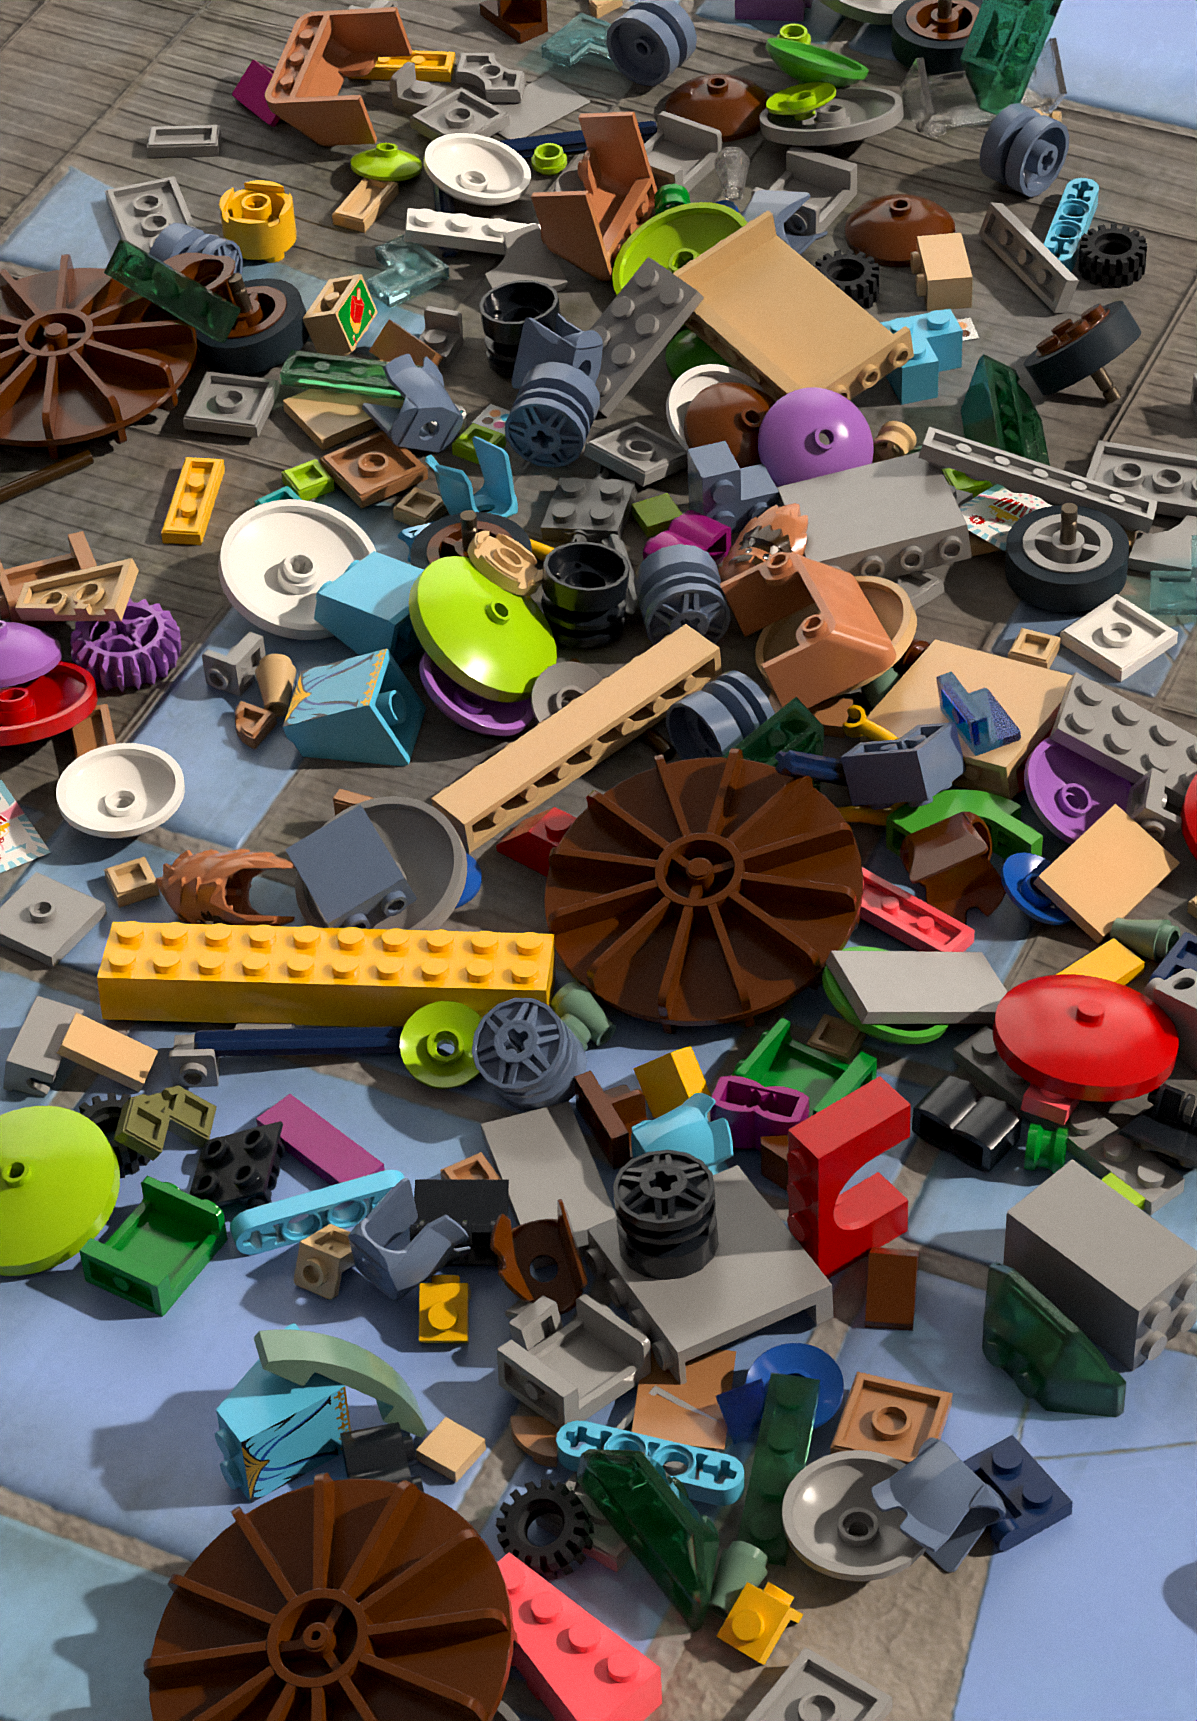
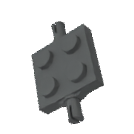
M601 464L597 466L593 479H581L578 477L559 478L541 525L543 540H557L567 543H601L602 539L609 538L610 534H617L621 540L632 510L631 504L635 502L638 494L636 481L610 479L613 470L605 466L603 467Z

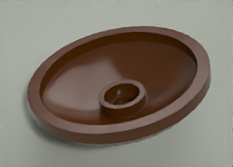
M708 74L690 79L677 87L666 101L665 112L721 131L722 142H729L746 138L761 130L760 114L767 108L766 101L770 97L764 89L747 78L731 74Z
M890 194L873 198L855 209L845 224V239L849 248L854 250L856 255L859 252L866 253V258L871 256L875 259L874 263L888 267H911L910 253L917 251V236L955 233L954 220L944 208L927 198L910 194Z
M723 382L706 387L694 397L685 413L683 428L688 448L691 449L726 441L739 468L762 464L758 452L759 429L764 416L776 401L761 390L742 383Z

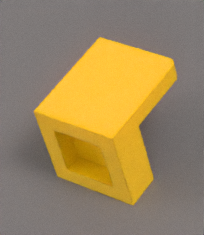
M691 1046L670 1052L633 1068L654 1118H658L681 1106L694 1093H705L711 1096Z

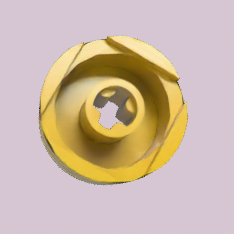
M264 180L245 182V189L234 192V187L227 190L222 195L219 203L223 238L234 241L240 247L242 257L245 259H263L269 263L281 261L284 258V252L294 245L297 237L292 195L290 193L289 195L286 194L284 187L279 183Z

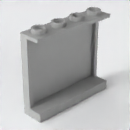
M920 452L777 487L781 507L797 503L800 505L801 515H808L807 544L803 557L849 572L854 577L875 576L890 579L972 558L967 523L941 468L934 467L928 461L918 458Z
M738 1165L713 1175L719 1245L714 1258L701 1271L687 1277L660 1280L644 1277L630 1269L620 1256L616 1217L587 1229L589 1250L585 1251V1259L589 1270L594 1277L601 1276L614 1305L617 1308L624 1307L629 1314L632 1327L643 1331L650 1340L652 1351L659 1367L663 1371L669 1369L680 1385L687 1383L685 1362L804 1309L816 1325L833 1318L832 1284Z

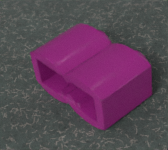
M688 510L679 517L674 518L668 530L649 539L644 546L642 555L645 560L648 555L663 547L678 544L691 545L708 552L718 566L723 561V558L728 555L731 547V527L694 510Z
M723 1076L719 1078L712 1094V1098L715 1099L716 1103L710 1109L711 1122L720 1118H725L728 1121L733 1148L737 1149L756 1148L761 1152L760 1137L788 1135L790 1128L809 1118V1097L798 1090L788 1087H764L760 1083L745 1077Z

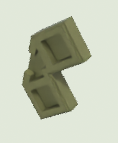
M179 1085L166 1088L162 1092L152 1095L142 1094L134 1096L122 1106L114 1140L152 1161L162 1153L167 1130L201 1148L209 1141L217 1107Z

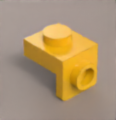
M434 1275L431 1277V1283H420V1343H469V1299H471V1288L468 1283H460V1276Z
M747 1582L716 1637L765 1665L789 1621L792 1620L799 1624L804 1614L790 1607L795 1597L772 1583L767 1582L762 1590Z

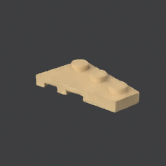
M130 558L27 582L23 585L15 610L22 621H122L139 570L133 559Z

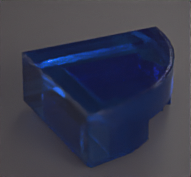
M762 1378L715 1396L734 1445L752 1434L766 1407V1391Z

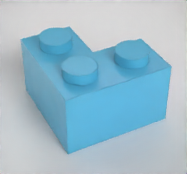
M951 309L934 310L925 314L906 318L900 317L891 321L881 322L893 334L904 326L910 329L914 357L908 360L902 367L896 368L886 375L901 405L937 398L938 373L962 367L963 330Z

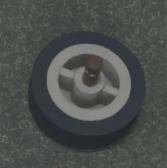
M1073 503L1040 508L1021 517L1008 532L1005 559L1006 580L1011 589L1021 599L1036 607L1056 612L1091 610L1122 591L1127 580L1129 540L1124 529L1114 519L1100 511L1077 506Z

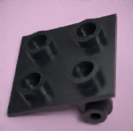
M1163 1084L1148 1094L1147 1101L1153 1105L1119 1131V1135L1133 1140L1134 1145L1140 1149L1162 1152L1174 1157L1176 1162L1184 1167L1197 1169V1106L1192 1116L1196 1100L1195 1095L1188 1094L1184 1099L1186 1092Z
M279 1121L254 1127L245 1131L216 1137L206 1142L201 1149L189 1194L201 1200H210L217 1206L241 1201L246 1210L272 1203L271 1191L277 1185V1178L280 1173L279 1165L285 1153V1146L280 1138L283 1123Z
M415 1179L414 1201L418 1218L414 1224L410 1225V1242L428 1223L448 1215L468 1234V1240L456 1245L454 1248L469 1246L471 1252L464 1257L449 1261L445 1266H498L497 1254L491 1250L490 1240L493 1227L499 1215L503 1213L508 1217L509 1179Z

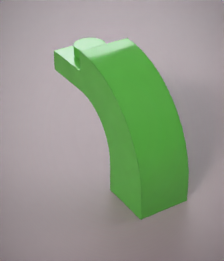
M957 789L940 791L933 796L931 803L919 807H909L906 803L888 815L886 819V848L899 857L902 841L907 835L960 812L974 813L985 822L991 835L992 852L1005 860L1013 854L1022 852L1042 857L1043 835L1038 833L1033 827L1021 822V805L1005 797L977 790Z

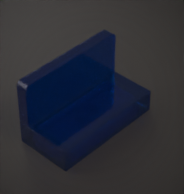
M952 671L936 677L941 711L949 722H955L958 734L975 756L1021 739V730L988 688L968 693Z

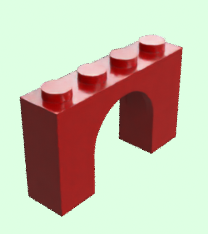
M881 1076L788 1130V1153L786 1157L788 1162L787 1193L789 1197V1216L787 1217L789 1231L827 1279L869 1255L872 1247H882L908 1231V1199L879 1172L840 1194L848 1180L863 1165L910 1137L911 1104Z

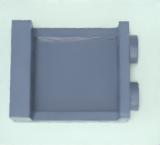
M361 804L285 849L330 928L357 927L360 929H370L388 917L401 913L408 905L417 900V897Z

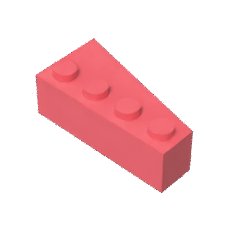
M510 1552L497 1562L507 1584L512 1605L514 1630L517 1633L518 1645L513 1649L511 1666L517 1667L526 1679L529 1690L537 1700H542L554 1716L555 1721H644L662 1704L661 1668Z

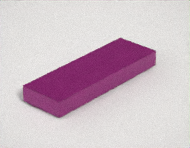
M292 1094L287 1095L256 1118L257 1127L281 1121L283 1127L280 1138L285 1146V1151L331 1186L385 1171L384 1164Z

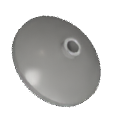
M851 1450L824 1456L802 1469L786 1490L782 1505V1524L785 1537L797 1556L822 1574L848 1581L883 1579L903 1571L917 1561L926 1548L918 1545L901 1533L900 1525L907 1515L900 1509L885 1512L879 1511L871 1495V1487L890 1478L906 1466V1464L882 1453ZM854 1534H862V1535H864V1536L856 1537V1536H852V1535H854Z

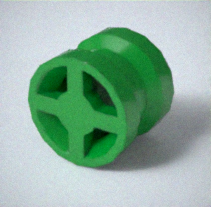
M667 184L660 187L654 196L655 215L676 206L689 204L690 194L687 189L678 184Z
M1031 1123L1027 1136L1024 1170L1035 1171L1037 1168L1042 1167L1049 1168L1052 1174L1062 1168L1065 1164L1068 1128L1058 1127L1054 1131L1044 1130L1040 1124Z

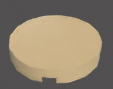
M481 531L474 536L468 546L467 553L470 561L482 575L508 592L523 596H530L536 593L543 583V569H536L535 565L538 561L528 549L504 534L498 533L494 538L489 536L490 531Z

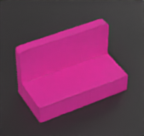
M253 59L234 89L232 96L268 125L275 127L280 117L270 111L265 99L266 89L275 70Z

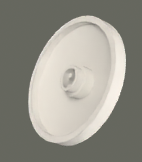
M277 500L250 509L231 525L224 537L219 555V579L223 591L233 607L257 627L269 633L290 639H324L334 635L314 619L317 601L315 597L318 590L327 581L333 582L344 574L347 567L353 561H361L373 551L376 552V549L367 534L354 521L331 507L305 500Z

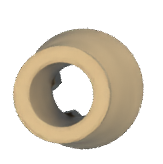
M269 654L260 660L259 665L255 669V675L263 699L264 709L276 713V717L286 715L289 709V700L296 676V668L289 657L283 654Z

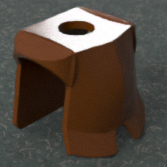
M971 812L957 813L907 835L902 841L900 847L902 864L909 873L911 883H919L926 888L927 904L967 925L966 913L969 909L978 908L986 917H989L1003 901L1006 891L1002 885L1000 875L990 863L992 855L991 835L987 825L978 815Z
M557 1200L558 1219L530 1221L511 1229V1220L502 1213L493 1227L490 1248L497 1254L498 1275L507 1288L518 1300L534 1303L541 1296H546L556 1302L560 1315L576 1307V1299L582 1296L583 1289L587 1286V1276L563 1200ZM539 1257L551 1258L557 1265V1275L548 1282L537 1281L530 1273L531 1263Z

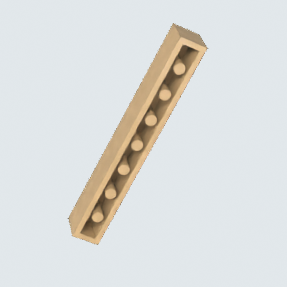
M687 624L683 625L672 634L665 636L659 643L641 655L633 658L624 667L601 680L599 684L589 691L573 699L567 706L551 717L541 721L535 728L516 741L506 745L500 752L474 767L465 776L450 786L443 788L437 795L431 798L433 807L448 818L458 833L465 851L470 854L644 733L648 728L664 719L673 703L692 692L702 690L708 682L715 681L722 674L720 648Z

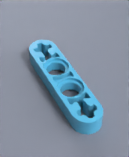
M1076 178L1068 182L1044 241V245L1070 272L1074 269L1079 256L1081 237L1083 234H1087L1098 206L1099 185L1094 180L1088 178ZM1068 215H1079V217H1071ZM1060 236H1070L1072 238H1061Z
M385 1170L251 1208L234 1217L230 1223V1231L238 1251L243 1254L254 1255L298 1243L329 1224L342 1229L354 1227L405 1177L400 1171ZM348 1201H354L353 1204H351L347 1208H344L342 1210H334V1208L337 1207L339 1204ZM302 1214H309L308 1217H306L302 1221L296 1223H288L292 1218Z
M576 1420L568 1422L557 1432L556 1447L559 1462L565 1468L575 1472L720 1506L735 1503L744 1493L745 1473L743 1465L737 1458L727 1454L588 1421ZM579 1442L587 1443L582 1444L579 1450L571 1449V1447H576ZM602 1446H604V1456L599 1457L598 1454H602ZM622 1450H632L640 1455L639 1459L631 1464H620L613 1459L614 1455ZM671 1461H679L688 1467L684 1473L677 1476H669L660 1470L664 1464ZM697 1469H703V1472H699V1480H696ZM721 1476L730 1477L725 1479L723 1484L714 1483V1481H719Z

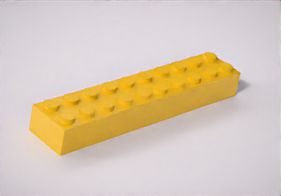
M126 921L112 922L97 975L102 1019L385 1027L404 1026L411 1015L417 1010L438 1001H454L464 1004L476 1011L481 1018L497 1004L513 998H534L550 1006L554 993L556 966L554 934H538L535 932L500 933L491 931H447L442 929L428 931L404 930L400 928H320L313 926L284 927L270 925H226L222 923L183 924L180 922L140 923Z

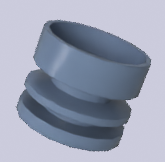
M172 223L165 227L155 239L146 264V278L153 280L156 268L163 261L174 255L182 253L230 256L235 261L233 274L239 273L242 275L243 257L240 247L232 240L220 238L214 234H205L202 230L183 223ZM180 295V299L188 309L197 310Z
M547 362L538 364L529 370L521 384L505 423L506 438L512 449L523 459L538 466L555 468L568 465L576 460L585 445L590 428L600 407V393L593 380L582 370L566 363Z
M678 544L663 547L648 555L638 566L633 579L635 593L640 610L642 611L647 637L653 645H656L665 636L672 634L685 624L714 644L723 637L731 621L730 611L725 594L720 586L721 579L716 562L708 552L696 546Z
M735 670L721 674L715 681L705 684L702 690L692 692L673 703L666 713V726L670 740L682 760L712 757L728 758L731 748L741 749L743 759L753 760L759 753L771 749L778 740L779 727L775 712L767 696L746 674Z
M513 998L497 1004L485 1014L474 1032L472 1054L475 1066L510 1105L524 1112H529L568 1102L575 1096L574 1076L586 1072L587 1058L584 1047L549 1005L534 998Z

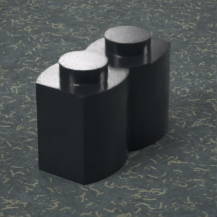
M944 1075L913 1108L912 1131L928 1144L942 1150L951 1151L954 1156L966 1165L982 1172H990L1020 1139L1022 1116L1011 1104L992 1097L983 1096L969 1081Z
M399 1422L340 1433L348 1479H376L394 1483L406 1480L415 1484L420 1491L424 1492L421 1476L411 1477L409 1466L417 1465L412 1436L402 1437Z

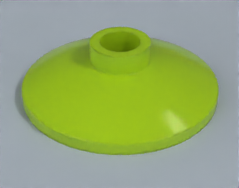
M810 82L795 85L772 95L766 101V107L773 114L794 115L795 120H807L816 115L815 110L823 107L836 96V88L833 84L827 82Z
M380 143L374 149L357 153L351 158L350 162L351 169L356 174L378 181L407 180L419 175L422 171V162L419 158L399 150L398 146L392 143Z
M454 1001L433 1002L417 1010L405 1023L400 1036V1054L408 1072L420 1083L437 1089L457 1088L472 1081L480 1074L475 1066L472 1044L474 1032L482 1018L472 1008ZM443 1044H451L455 1048L454 1052L449 1056H442L437 1051Z

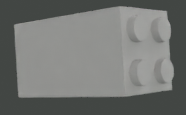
M1073 1159L1007 1211L1003 1273L1131 1371H1134L1147 1359L1154 1360L1161 1354L1172 1337L1179 1331L1182 1333L1187 1332L1196 1323L1197 1250Z

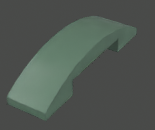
M302 1330L259 1331L253 1338L264 1370L301 1386H304L314 1372L375 1398L384 1422L388 1424L399 1422L400 1429L421 1438L426 1434L427 1428L410 1387L390 1365L370 1351L340 1338Z

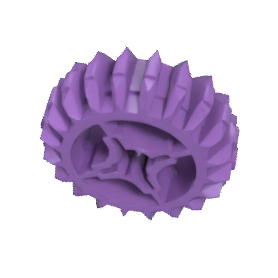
M129 598L122 621H77L70 639L73 663L89 671L94 677L96 686L103 684L106 691L114 686L119 687L123 692L126 687L135 686L139 690L140 685L144 683L155 685L156 677H168V670L176 667L177 659L181 656L180 650L182 649L180 629L171 616L170 611L162 610L160 603L149 605L146 599L134 603Z

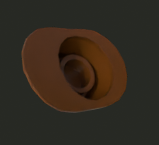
M182 253L163 261L156 268L153 274V281L155 286L161 291L182 295L197 310L232 305L234 298L227 280L235 270V261L230 256Z

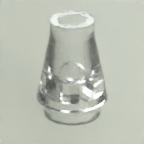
M738 147L722 149L714 161V167L723 189V196L730 201H737L743 198L750 166L748 156Z

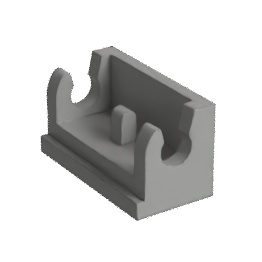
M37 996L6 1059L3 1089L8 1091L14 1089L31 1095L46 1096L50 1087L35 1083L30 1078L53 1083L63 1056L57 1054L75 1013L83 1015L84 1010Z

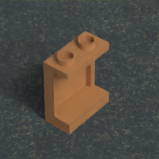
M83 531L68 535L69 554L5 570L0 560L1 620L8 619L9 622L21 623L35 628L63 622L22 621L15 610V606L24 583L97 566Z

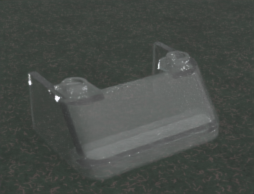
M1050 38L1033 61L927 76L924 58H916L901 84L903 101L917 131L925 133L926 137L943 135L949 129L992 123L1003 109L1015 103H1021L1029 108L1040 109L1042 113L1050 114L1067 94L1056 38Z

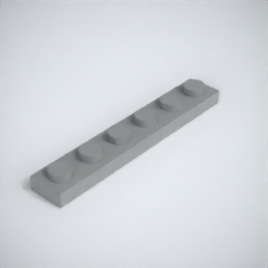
M928 427L918 457L928 461L934 467L951 468L963 472L971 479L977 481L987 480L1000 484L1013 493H1027L1042 498L1044 502L1053 506L1073 503L1077 506L1100 511L1114 519L1122 528L1129 531L1140 530L1149 533L1158 501L932 427Z
M987 1026L953 1048V1061L1002 1100L1011 1104L1016 1111L1033 1124H1040L1044 1130L1054 1131L1058 1127L1068 1128L1067 1150L1102 1178L1112 1172L1145 1198L1144 1211L1149 1215L1155 1213L1184 1191L1185 1179L1151 1152L1135 1146L1133 1140L1120 1136L1119 1131L1121 1129L1083 1100H1080L1064 1126L1020 1110L1023 1095L1031 1083L1020 1077L1003 1061L995 1048L993 1031Z

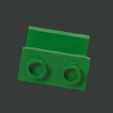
M781 1018L771 1030H765L762 1033L756 1048L747 1059L742 1058L737 1063L732 1076L754 1080L764 1087L782 1086L804 1093L809 1097V1117L876 1079L877 1058L861 1051L849 1065L794 1040L791 1037V1022Z
M146 1176L141 1182L142 1202L109 1240L103 1244L90 1238L79 1251L86 1282L163 1317L227 1242L228 1238L224 1213L215 1203L207 1199L201 1200L185 1193L170 1182H161Z

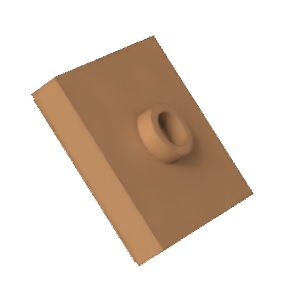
M383 430L320 458L321 465L334 482L361 509L428 479L427 467L407 448L393 444Z
M857 1372L830 1447V1454L842 1451L865 1450L891 1456L907 1465L918 1456L919 1449L929 1438L941 1440L952 1406L953 1393Z

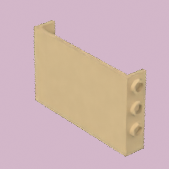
M769 210L754 220L749 221L745 226L719 241L715 246L673 273L704 297L684 324L734 369L745 373L756 381L765 393L776 402L786 394L802 388H823L834 391L851 400L867 388L874 386L880 379L896 368L905 365L908 360L914 357L910 329L904 326L896 333H891L776 235L773 214Z

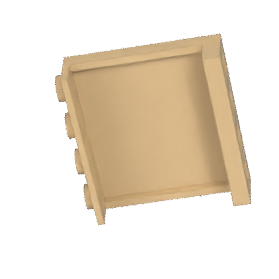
M935 639L866 718L893 733L898 739L917 725L955 722L966 771L956 778L952 785L993 793L1012 800L1019 791L1016 770L1053 727L1067 683L1073 675ZM864 735L860 737V742L873 741Z

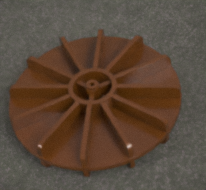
M70 254L61 255L59 270L34 274L14 280L6 269L0 270V451L6 445L23 447L48 446L51 460H60L62 445L86 441L106 434H110L116 443L120 445L127 441L125 426L138 421L156 408L166 411L173 410L178 404L176 390L185 380L189 371L197 365L198 359L196 351L197 335L194 321L188 308L180 299V295L159 290L153 280L137 275L135 263L125 258L113 269L73 268Z
M737 748L730 749L728 758H696L666 764L662 754L654 756L655 768L622 781L604 794L593 790L587 795L588 807L570 826L558 847L551 849L548 858L550 867L546 879L544 902L549 933L554 934L556 952L566 969L581 986L587 987L600 1007L610 1006L627 1015L660 1023L664 1033L675 1034L677 1026H709L743 1020L745 1028L755 1026L753 1016L787 1002L807 987L817 990L823 984L822 974L830 952L842 951L852 932L858 928L863 897V872L856 840L850 825L845 821L839 810L826 796L813 787L810 776L795 775L791 777L781 775L775 770L776 767L743 759L742 750Z
M320 1473L315 1475L314 1484L284 1493L259 1505L247 1514H245L240 1506L233 1509L231 1514L236 1521L222 1531L201 1552L184 1576L172 1574L167 1584L173 1591V1594L164 1610L157 1629L151 1658L144 1661L143 1674L149 1680V1701L153 1721H493L509 1677L513 1649L517 1647L518 1641L517 1633L514 1630L509 1592L499 1564L485 1541L457 1511L439 1499L420 1491L415 1484L406 1480L400 1483L376 1479L333 1480L328 1473Z

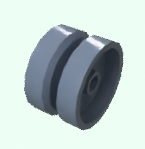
M637 0L627 12L621 14L607 30L606 37L609 56L617 69L629 80L644 86H655L664 82L676 68L680 67L691 57L696 49L697 41L692 20L687 12L674 0Z
M1021 103L1010 104L996 116L984 136L980 150L982 173L1003 185L1008 184L1015 191L1028 197L1040 195L1054 182L1064 165L1069 149L1067 127L1060 121L1047 115H1041L1034 109Z

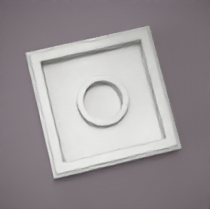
M1116 594L1061 631L1060 643L1122 682L1177 644L1178 632Z

